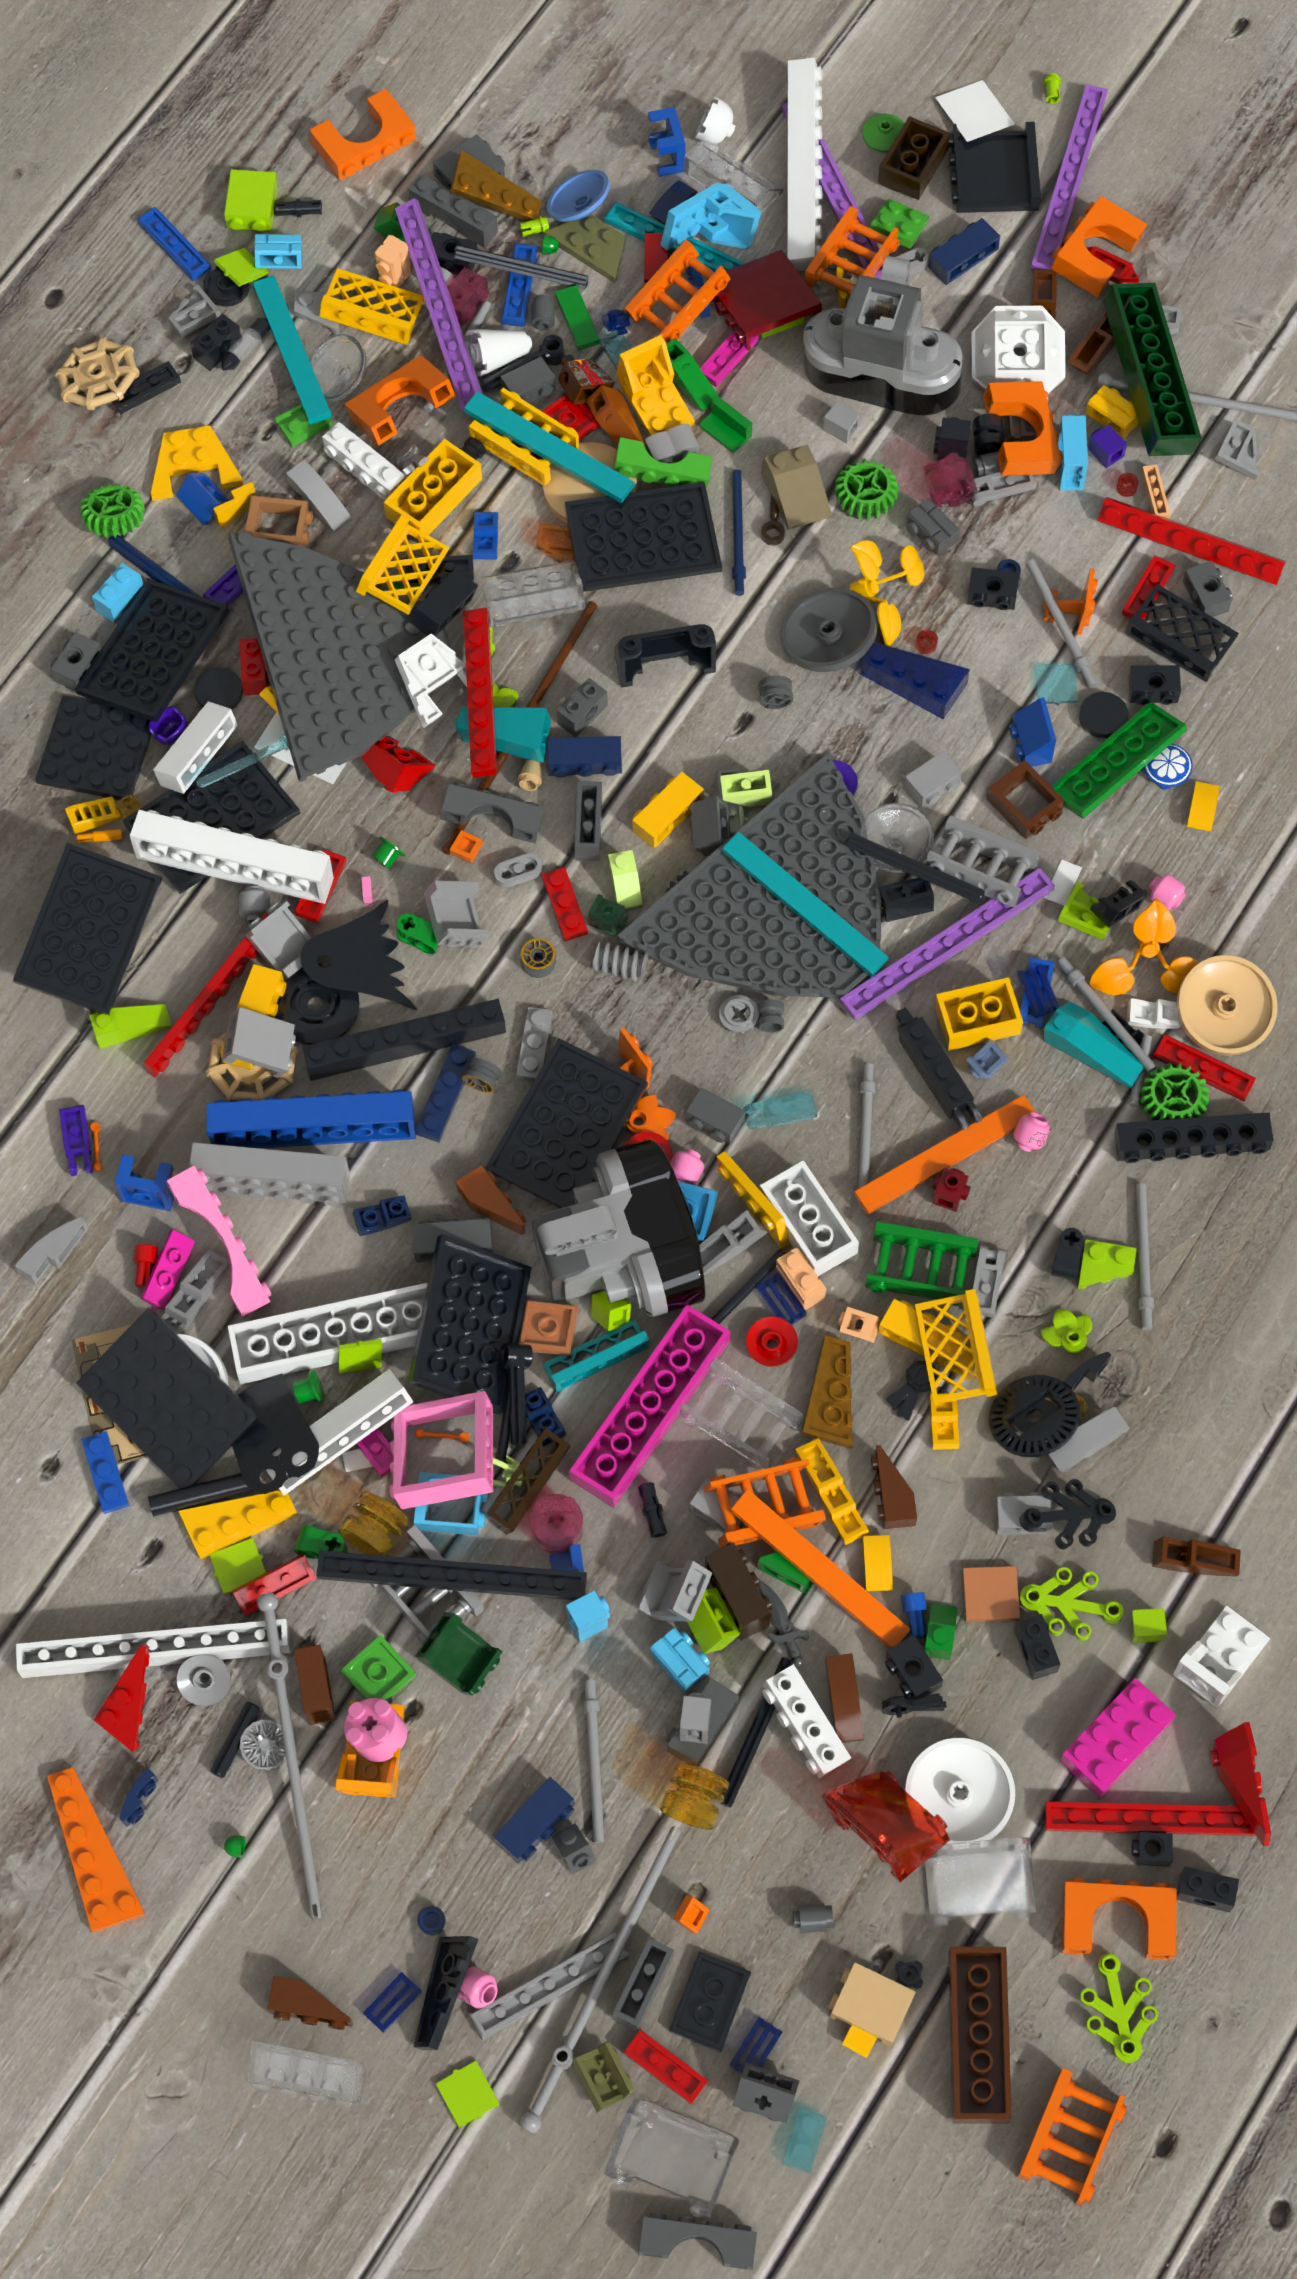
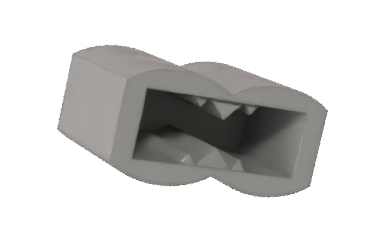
M688 423L675 426L668 431L653 434L645 439L646 451L659 462L676 463L684 459L689 452L699 454V445Z

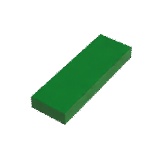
M577 285L555 291L556 300L578 351L599 345L600 338Z

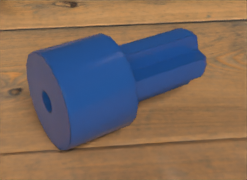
M917 1592L901 1595L903 1613H908L911 1636L915 1635L916 1638L926 1636L923 1611L927 1610L925 1593Z

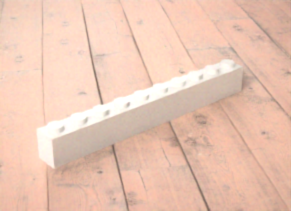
M815 58L788 61L787 258L797 271H803L808 268L821 249L819 239H822V227L819 225V219H822V207L819 205V199H822V187L819 185V179H822V167L819 165V159H822V147L819 145V140L822 139V128L819 125V120H822L821 105L819 106V100H822V88L819 86V81L822 80L821 66L817 67Z
M278 1619L276 1624L281 1654L291 1653L289 1625L286 1619ZM265 1621L19 1643L16 1644L17 1671L22 1678L126 1669L139 1647L143 1644L149 1646V1666L181 1664L187 1658L201 1654H210L221 1660L270 1655Z

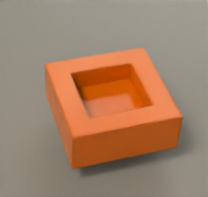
M461 830L450 848V854L472 864L483 846V840Z
M686 1894L673 1919L689 1932L697 1934L710 1910L696 1898Z

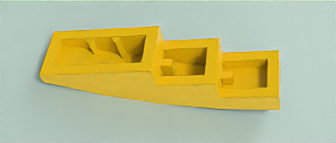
M817 1438L796 1448L795 1451L800 1461L809 1460V1465L804 1470L844 1544H850L868 1535V1528L858 1513L854 1500L843 1484L842 1476L820 1439Z

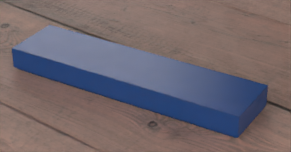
M156 207L137 218L138 224L192 281H195L211 270L210 263Z
M515 244L512 258L536 263L538 246ZM510 272L502 314V325L525 327L533 277Z

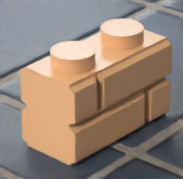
M389 235L383 242V245H380L375 251L376 267L380 282L400 288L404 283V279L406 280L412 273L407 243L393 235Z
M799 1247L776 1260L777 1272L803 1311L825 1298L826 1287L821 1280H818V1275Z

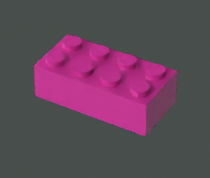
M1135 1677L1062 1754L1059 1762L1101 1799L1170 1726L1176 1714Z

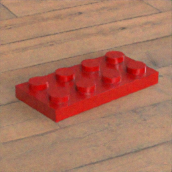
M566 394L542 410L543 413L564 426L573 428L579 435V441L601 426L594 418L592 411L584 403L573 405ZM514 441L511 442L512 444L516 445L517 447H519V448L522 447V448H523V446H521L520 444H518V443H516V442H514ZM531 452L530 454L538 460L543 459L542 457L533 452Z

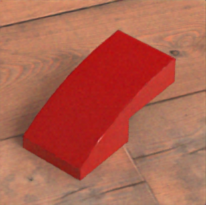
M645 233L644 283H647L668 260V250L660 245L663 234Z

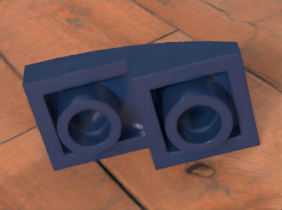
M678 180L661 196L649 214L661 223L666 224L668 211L693 197L698 192Z
M405 1195L380 1200L378 1205L358 1208L353 1211L359 1236L398 1226L410 1221L412 1218Z
M540 1387L525 1394L526 1417L537 1437L544 1428H547L559 1438L566 1436L565 1429L556 1416L552 1404L543 1389ZM546 1437L541 1444L545 1446L553 1441Z
M148 1767L133 1784L121 1809L120 1820L126 1827L131 1823L134 1825L141 1820L145 1814L146 1806L140 1799L143 1796L148 1797L157 1787L158 1779Z

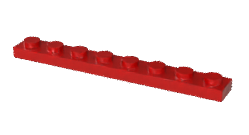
M1109 497L1105 498L1097 520L1275 585L1278 584L1286 563L1282 559Z
M487 607L463 611L470 760L473 778L497 774L490 627Z
M265 912V913L261 916V919L263 920V919L266 918L269 914ZM246 936L144 1061L148 1074L155 1078L159 1072L166 1070L171 1057L182 1050L187 1037L198 1030L203 1017L213 1011L216 1001L220 996L223 997L227 994L232 981L243 974L248 961L258 955V951Z
M1087 1802L1045 1803V1831L1256 1836L1238 1806Z

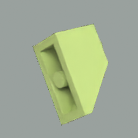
M769 770L720 776L724 801L746 807L764 806L773 801Z
M633 850L608 854L609 871L618 911L643 907Z

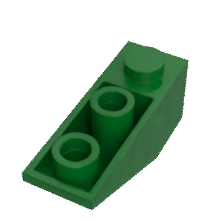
M675 338L666 344L674 371L673 383L703 412L712 405V401L718 394L692 355Z

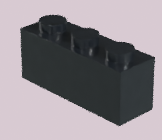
M455 569L450 575L446 573L439 581V586L437 588L432 587L427 592L425 600H418L411 610L414 614L410 623L427 636L432 634L436 637L472 601L479 585L458 569Z

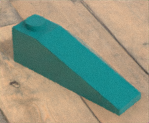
M1071 1001L1057 1008L1044 1027V1042L1129 1088H1132L1144 1070V1066L1093 1013Z

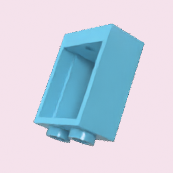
M1070 414L1061 417L1058 435V447L1063 453V461L1059 465L1060 490H1083L1088 467L1086 416Z
M419 1472L418 1483L460 1475ZM488 1493L475 1495L472 1524L427 1520L429 1504L415 1507L414 1525L420 1531L479 1536V1527L484 1528L485 1512L481 1511L482 1502H487Z

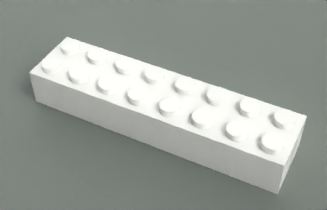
M152 810L147 812L138 811L130 833L134 852L138 859L249 886H261L266 890L323 904L326 903L334 879L330 856L322 851H308L297 845L279 844L273 839L263 840L255 838L248 833L238 834L223 827L217 829L209 827L202 822L192 823L184 821L177 816L167 817Z
M428 1283L229 1325L228 1331L240 1384L272 1378L279 1374L286 1375L338 1363V1345L381 1339L382 1353L415 1347Z

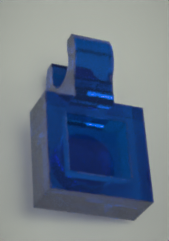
M611 310L602 316L603 325L608 332L615 330L618 336L628 333L625 327L631 325L629 317L624 310Z

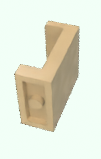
M854 1963L852 1969L846 1967L840 1980L844 1987L840 1995L834 1993L828 2006L832 2010L830 2018L834 2020L838 2018L881 2039L882 2044L891 2048L916 1992L862 1965Z

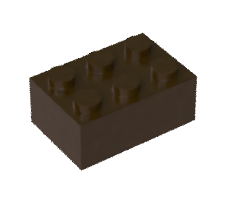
M909 116L879 166L878 183L919 200L948 151L950 133Z
M731 1543L705 1556V1568L712 1572L709 1581L713 1588L718 1589L741 1633L739 1638L742 1641L770 1627L771 1610L773 1608L768 1597L761 1595L758 1588L760 1582L754 1572L750 1573L747 1569L746 1563H748L744 1551L742 1548L737 1550L735 1544Z

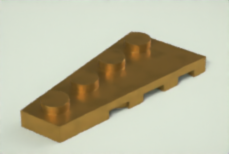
M461 150L459 153L450 193L524 221L538 219L542 204L541 200L465 151Z
M828 1335L824 1336L801 1435L815 1439L819 1438L822 1441L850 1449L853 1447L852 1388L850 1384L851 1342Z

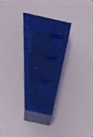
M874 642L861 660L860 675L944 719L968 684L970 669Z

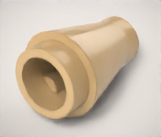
M526 759L518 776L519 786L523 790L535 791L541 785V762Z

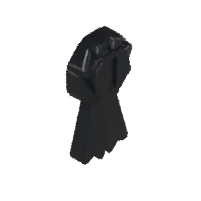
M926 1361L913 1362L906 1370L907 1384L886 1398V1401L892 1404L893 1410L903 1402L897 1416L904 1417L906 1421H909L919 1394L931 1391ZM934 1374V1378H935V1382H936V1380L938 1379V1376Z
M940 1693L917 1700L907 1698L906 1696H894L882 1702V1713L896 1715L897 1718H901L903 1714L912 1711H944L947 1705Z

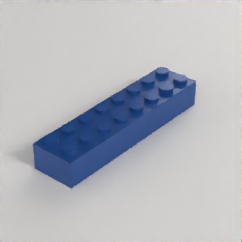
M397 1089L391 1093L369 1091L366 1094L356 1095L355 1093L346 1092L340 1096L318 1094L315 1097L305 1098L304 1096L296 1095L289 1099L267 1097L264 1100L254 1101L245 1098L239 1100V1102L216 1100L213 1103H207V1133L210 1143L215 1145L276 1148L416 1139L415 1109L412 1092L403 1089Z

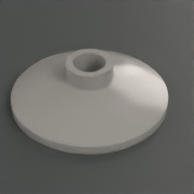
M210 1654L195 1655L187 1658L181 1664L177 1673V1686L180 1693L186 1700L199 1706H209L221 1701L228 1693L231 1684V1676L226 1664L218 1657ZM207 1673L210 1676V1678L208 1680H204L201 1678L200 1674Z

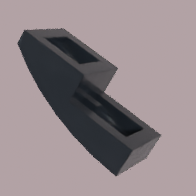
M1105 1352L1087 1360L1067 1377L1064 1384L1074 1391L1084 1377L1094 1383L1108 1365L1111 1354Z

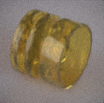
M364 1491L359 1496L361 1503L357 1502L353 1505V1509L360 1517L347 1515L338 1528V1532L350 1544L366 1554L388 1556L394 1547V1542L388 1535L400 1537L402 1534L400 1528H406L409 1519L390 1501Z
M684 1763L676 1764L673 1772L677 1776L671 1777L670 1783L679 1791H666L660 1810L667 1816L684 1824L705 1830L714 1829L720 1811L710 1802H724L725 1797L722 1793L728 1791V1781L703 1767Z

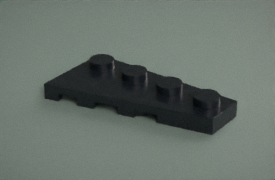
M471 1936L439 1937L413 2047L421 2050H438L476 1948L477 1938Z

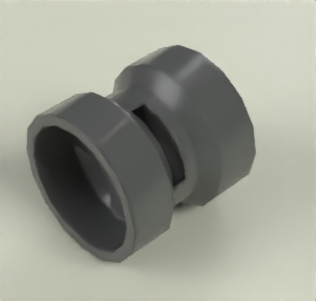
M769 999L759 1003V1013L762 1016L759 1019L760 1030L772 1033L784 1029V1019L781 1017V1014L784 1012L783 1002Z

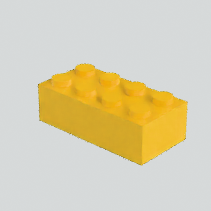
M446 439L427 456L429 460L421 467H417L384 501L385 517L394 524H396L401 515H404L410 519L408 523L410 526L429 536L482 480L481 463Z

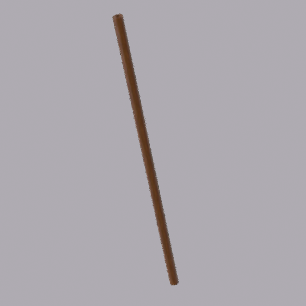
M588 602L526 708L538 707L597 608L595 602ZM504 752L498 753L496 757L497 774L509 754ZM497 774L485 776L477 791H488ZM470 819L465 825H455L441 849L444 854L450 855L452 844L460 831H464Z

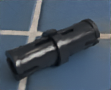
M301 199L285 202L275 201L276 216L297 215V217H302V215L308 214L322 215L321 199L301 201Z
M653 1482L641 1484L638 1486V1490L643 1503L642 1513L643 1516H646L651 1538L662 1537L667 1534V1530L662 1517L663 1507L662 1504H659L655 1484Z

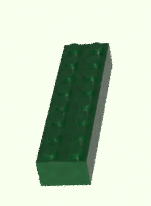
M1112 284L1103 303L1148 456L1192 455L1202 437L1156 284Z

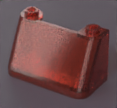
M878 1770L830 1788L822 1795V1799L835 1823L843 1830L850 1828L876 1852L880 1861L889 1864L892 1876L900 1883L950 1841L945 1830L948 1827L945 1821L938 1814L933 1816L900 1787L897 1779L890 1771L885 1773L882 1770Z

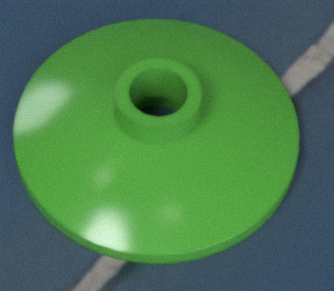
M892 114L875 115L864 124L862 131L863 139L873 150L888 152L905 123L899 117Z

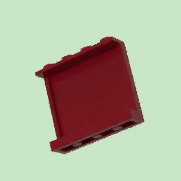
M782 250L726 271L731 279L728 281L727 286L710 302L714 303L718 315L724 317L728 329L734 331L738 343H742L747 351L751 350L750 338L807 315L812 318L822 311L820 300Z

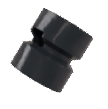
M988 413L979 415L973 420L972 427L973 436L975 437L974 448L976 455L999 451L1003 442H1005L1003 419L1001 416Z

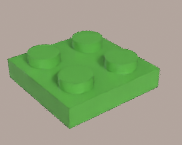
M888 198L871 223L870 228L887 237L894 227L898 228L897 239L900 240L899 244L911 249L928 224L930 216Z
M379 1635L340 1670L341 1674L365 1700L379 1698L387 1702L417 1676L416 1672L382 1635Z

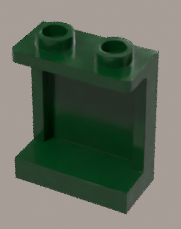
M445 1612L415 1657L459 1692L472 1696L482 1689L485 1684L484 1679L489 1671H493L497 1667L502 1651L489 1645L461 1622L463 1619L457 1614Z

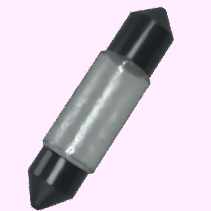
M257 318L227 350V353L222 358L223 371L234 370L261 342L264 335L270 330L267 318Z

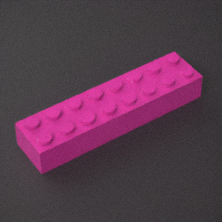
M687 1304L570 1469V1481L612 1508H615L730 1343L731 1331Z

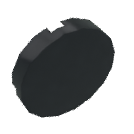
M218 266L206 274L203 281L204 292L215 305L223 307L234 306L241 303L247 297L250 290L249 283L238 286L228 276H225Z
M218 667L202 673L197 679L194 688L196 700L202 708L207 702H212L232 710L237 707L243 696L241 679L235 672L227 668Z
M1110 692L1093 693L1085 698L1080 707V723L1085 730L1087 729L1095 737L1108 738L1124 725L1128 719V709L1125 702L1119 696Z

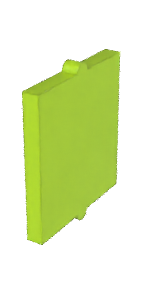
M245 248L216 258L214 261L224 272V275L228 276L238 286L267 276L269 273L266 268H255V257Z
M381 1339L338 1345L339 1374L354 1371L362 1372L363 1370L382 1367Z
M253 1538L209 1554L215 1569L214 1577L218 1578L224 1595L266 1573L262 1563L263 1556L259 1555Z
M477 2061L470 2063L460 2070L454 2069L453 2074L436 2083L459 2128L476 2118L482 2119L483 2114L500 2105Z

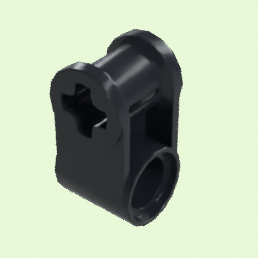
M1067 1228L1062 1232L1058 1250L1055 1253L1052 1276L1077 1281L1083 1246V1235L1078 1229ZM1069 1239L1074 1240L1073 1246L1068 1245Z

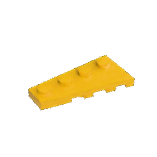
M725 1151L717 1156L719 1164L717 1171L723 1180L729 1181L736 1195L742 1198L753 1214L757 1215L779 1248L783 1250L788 1247L790 1243L784 1217Z
M281 1490L179 1511L200 1560L210 1556L209 1554L234 1545L298 1515L289 1494L283 1495Z

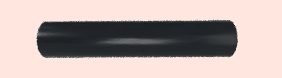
M237 1473L148 1496L152 1515L155 1517L254 1490L245 1484L242 1474Z

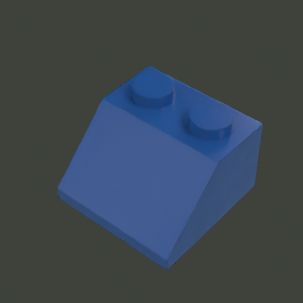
M1045 697L1015 713L1013 722L1009 725L1010 736L1016 740L1017 744L1015 746L1017 760H1021V762L1025 760L1031 767L1052 763L1056 737Z

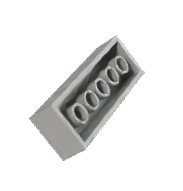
M193 1143L189 1168L195 1166L197 1170H203L208 1179V1183L205 1185L209 1193L213 1191L221 1192L227 1196L242 1194L255 1199H261L263 1196L273 1197L278 1201L297 1199L308 1204L318 1201L331 1206H337L339 1203L346 1204L350 1172L346 1156Z

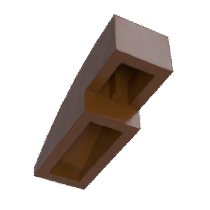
M1034 269L1031 306H1043L1056 321L1057 272Z
M1107 313L1103 315L1096 326H1092L1067 361V364L1086 375L1116 345Z
M1163 1536L1154 1541L1152 1567L1193 1574L1237 1577L1240 1570L1241 1550L1194 1539L1187 1542Z
M853 1654L828 1656L825 1658V1666L835 1732L842 1743L862 1741L864 1736Z

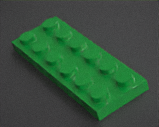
M1150 702L1051 787L1064 799L1063 806L1084 819L1187 731L1186 724Z

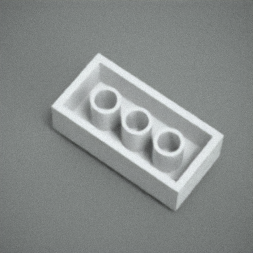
M804 1160L760 1185V1191L784 1217L789 1242L794 1249L799 1247L818 1276L858 1253V1240Z

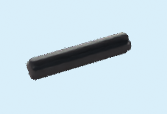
M246 1702L210 1769V1772L216 1777H225L240 1748L243 1732L254 1722L260 1710L257 1705Z

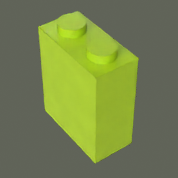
M231 169L224 213L227 229L256 230L259 232L272 231L275 201L277 200L278 193L276 172Z

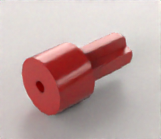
M147 1244L135 1245L133 1262L137 1264L135 1286L138 1288H145L152 1272V1265H155L157 1261V1246Z

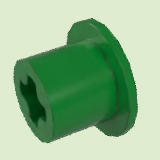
M380 836L379 839L382 842L372 854V857L390 869L398 856L405 857V854L391 842Z
M314 1370L309 1371V1377L293 1383V1390L300 1404L315 1399L320 1403L325 1401L323 1386Z

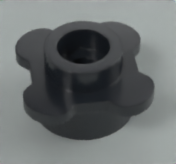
M919 1961L897 1962L895 1965V1970L898 1972L896 1982L905 1987L921 1988L923 1985V1980L921 1979L922 1964ZM910 1972L912 1976L907 1977L906 1974Z

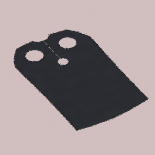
M283 1374L260 1382L238 1394L260 1417L232 1446L243 1480L249 1488L256 1492L267 1494L281 1488L288 1478H299L315 1467L319 1454V1443L299 1409ZM280 1448L281 1453L279 1456H273V1449ZM300 1451L305 1452L308 1456L306 1463L301 1466L293 1465L292 1457L294 1454ZM266 1469H272L276 1474L274 1480L268 1484L262 1483L260 1481L261 1473Z

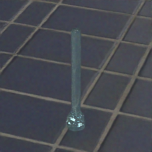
M285 733L282 734L279 741L199 778L197 786L204 788L283 749L285 751L289 750Z

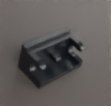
M914 878L879 887L881 907H884L886 922L934 911V893L928 881Z
M1129 880L1126 882V885L1132 889V894L1122 886L1110 896L1099 898V902L1094 903L1090 910L1107 927H1111L1138 910L1147 897L1148 892L1142 890L1134 881Z

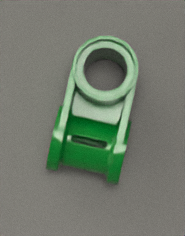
M410 913L403 914L397 919L396 936L399 941L418 948L427 954L433 955L436 953L439 945H437L431 922Z
M302 1525L294 1549L296 1554L304 1553L306 1558L318 1559L320 1550L330 1551V1548H335L334 1552L348 1553L347 1546L341 1535L309 1525Z

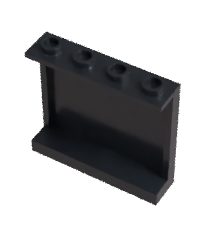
M1026 122L1025 131L993 132L968 142L961 133H957V124H953V130L950 133L949 147H952L953 152L949 153V165L954 166V171H951V185H955V190H952V204H956L957 213L1039 211L1041 192L1035 122Z

